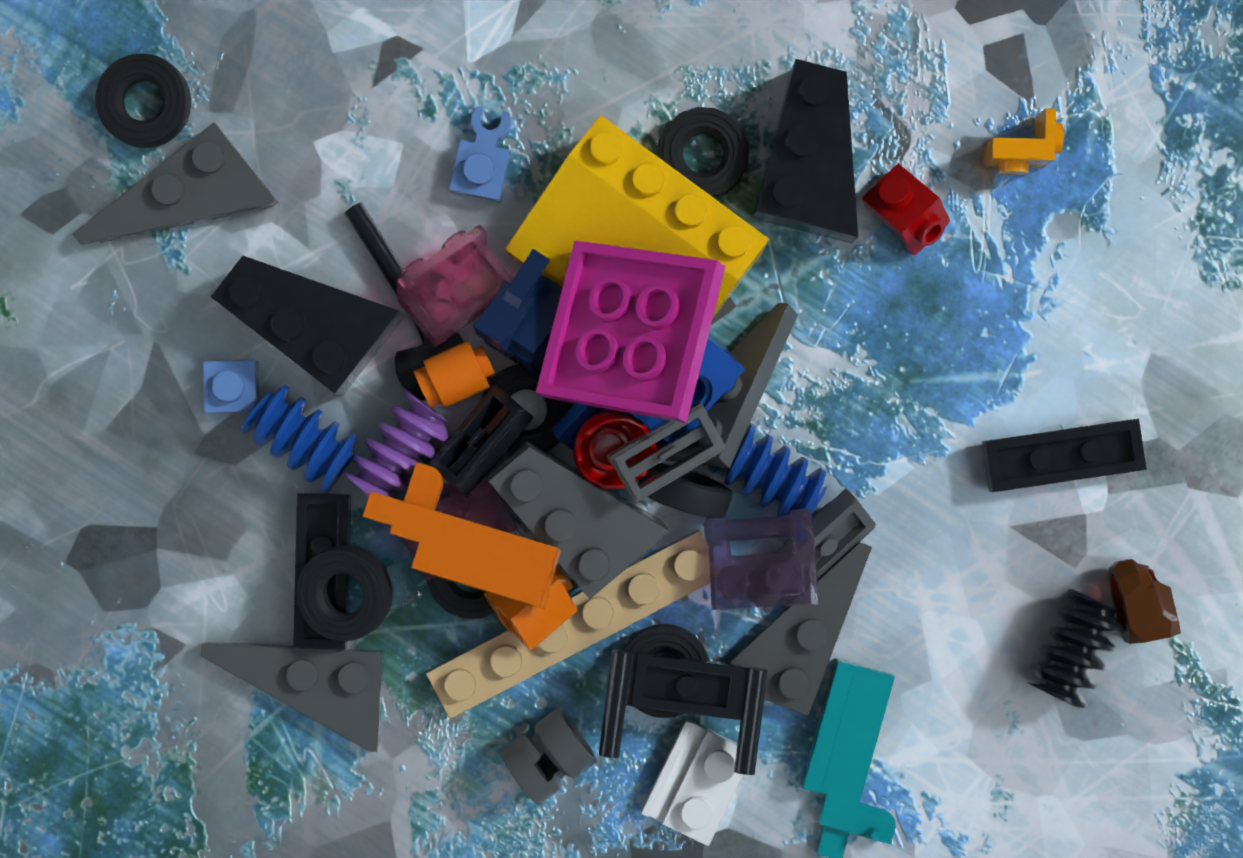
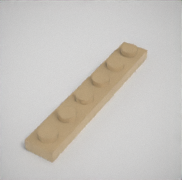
M699 529L630 565L591 599L583 591L571 596L570 598L578 611L531 651L509 630H506L429 670L426 675L449 719L710 584L723 577L724 574Z

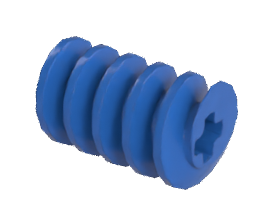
M283 385L275 392H269L255 406L243 423L240 433L246 434L256 428L253 442L258 446H263L273 440L270 455L278 459L290 451L287 467L293 471L307 463L304 473V480L312 483L324 475L321 492L326 494L342 476V471L345 472L351 463V458L355 454L352 450L356 436L352 433L340 442L337 441L335 438L340 424L335 421L322 430L319 424L323 411L318 409L307 417L303 416L302 412L306 399L301 397L288 405L285 401L290 387Z
M750 423L730 469L727 468L724 483L729 486L740 477L744 478L743 496L747 497L756 489H761L762 494L759 506L765 508L775 499L778 500L779 507L776 517L781 520L790 512L795 511L797 516L794 529L799 531L812 515L826 491L827 486L823 487L826 471L818 468L808 476H805L808 459L800 457L788 465L791 448L784 445L771 454L773 437L766 434L754 443L753 438L756 426ZM715 467L712 474L721 467Z

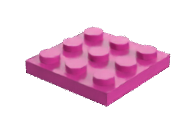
M574 241L535 393L549 399L687 423L726 266L713 259Z

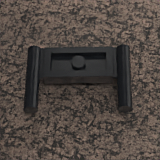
M612 650L599 755L608 758H619L626 706L740 720L734 772L743 775H755L768 670L756 667H742L737 664Z

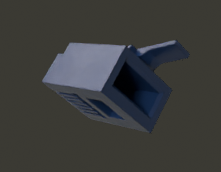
M532 249L512 282L509 283L504 280L497 295L475 322L473 328L476 335L484 339L487 345L495 350L498 349L501 354L503 352L505 357L508 356L510 360L513 359L516 364L518 362L519 366H523L525 370L536 376L542 369L563 287L542 275L550 259Z

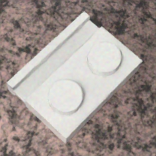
M685 718L641 809V814L647 817L650 816L662 822L663 825L709 846L743 777V774L734 772L737 743Z

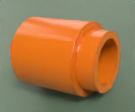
M469 340L424 360L425 366L414 370L418 384L431 409L440 404H443L446 408L490 388L487 377L495 374L483 345L473 349Z

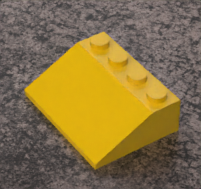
M600 114L561 165L505 248V252L522 265L532 249L550 259L542 275L561 287L564 284L574 241L718 260L726 267L713 315L714 318L760 258L769 238Z

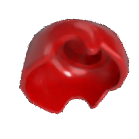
M605 410L591 416L578 431L573 448V460L580 474L585 480L601 489H624L625 485L620 481L617 471L611 465L606 455L649 431L647 426L627 412ZM656 443L625 461L627 467L656 451ZM648 470L635 477V481L646 476Z

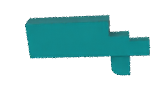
M835 658L800 783L803 789L824 793L817 817L818 824L823 825L816 853L828 858H843L850 833L870 838L874 841L891 844L896 828L895 819L889 811L860 802L895 676L891 673Z

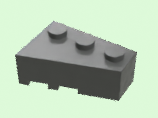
M526 438L521 439L502 455L486 474L488 482L541 543L562 550L558 563L589 599L670 533L661 519L642 510L611 489H601L584 479L576 468Z

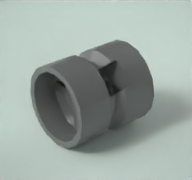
M559 707L535 724V734L533 736L522 733L499 751L503 762L526 795L537 805H540L562 789L563 777L567 776L575 779L597 763L593 750L581 732ZM546 753L550 759L542 763L540 757Z

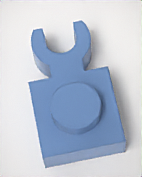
M476 106L471 115V125L476 134L475 142L460 139L449 190L452 193L501 203L511 151L499 148L498 143L510 131V115L507 112H502L500 125L493 130H488L482 126L484 109L483 107Z

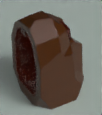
M1133 559L1116 561L1109 567V588L1113 608L1121 612L1115 613V617L1125 628L1123 633H1121L1124 642L1129 644L1146 643L1181 634L1171 587L1160 583L1156 579L1154 571L1148 565L1138 564Z

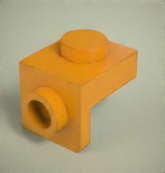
M1045 108L1036 115L1035 139L993 137L983 147V166H998L997 173L1001 175L1029 174V167H1046L1055 161V154H1061L1064 143L1063 123H1056V109Z

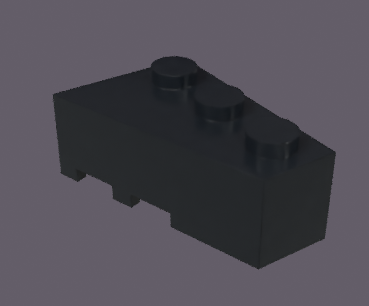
M795 59L790 70L753 219L850 244L858 238L846 71Z
M243 255L210 296L329 390L339 395H344L406 316V314L391 307Z

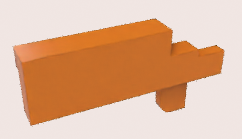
M416 462L404 501L370 492L362 517L392 526L390 534L419 543L411 568L543 610L545 609L550 594L549 589L562 550L551 545L435 511L444 480L442 474L432 466Z

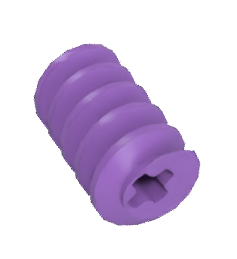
M407 389L403 394L411 408L406 410L392 406L390 409L398 422L396 427L383 422L377 425L385 441L381 443L367 438L364 442L373 456L370 459L354 455L351 458L360 471L359 474L356 476L342 471L349 480L368 495H370V492H375L399 500L393 488L407 491L410 479L406 471L413 473L416 462L422 463L419 455L433 458L438 452L431 441L432 438L447 442L451 437L444 425L448 421Z

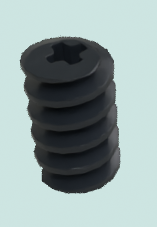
M1068 589L1066 595L1077 607L1076 609H1058V615L1068 626L1067 628L1050 626L1048 632L1059 644L1058 646H1040L1039 651L1050 662L1048 665L1032 664L1030 667L1031 671L1041 681L1039 684H1028L1074 707L1086 708L1088 702L1077 690L1078 688L1095 689L1097 683L1088 675L1087 670H1105L1107 666L1096 655V651L1113 652L1116 646L1105 636L1106 631L1123 633L1125 628L1114 617L1115 613L1121 612L1076 590Z

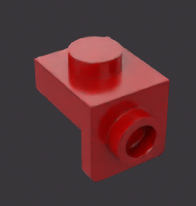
M899 163L861 198L865 207L901 238L906 250L912 255L918 254L925 246L935 243L950 222L940 197Z

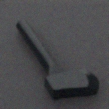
M360 202L345 211V215L413 321L423 344L414 348L396 351L395 372L405 390L407 389L421 400L426 401L414 370L425 366L424 360L459 345L464 340L457 329L449 332L431 313L365 206Z

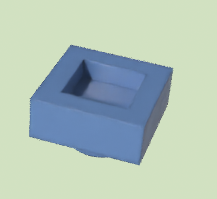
M257 360L203 361L204 413L251 412L259 403V369Z

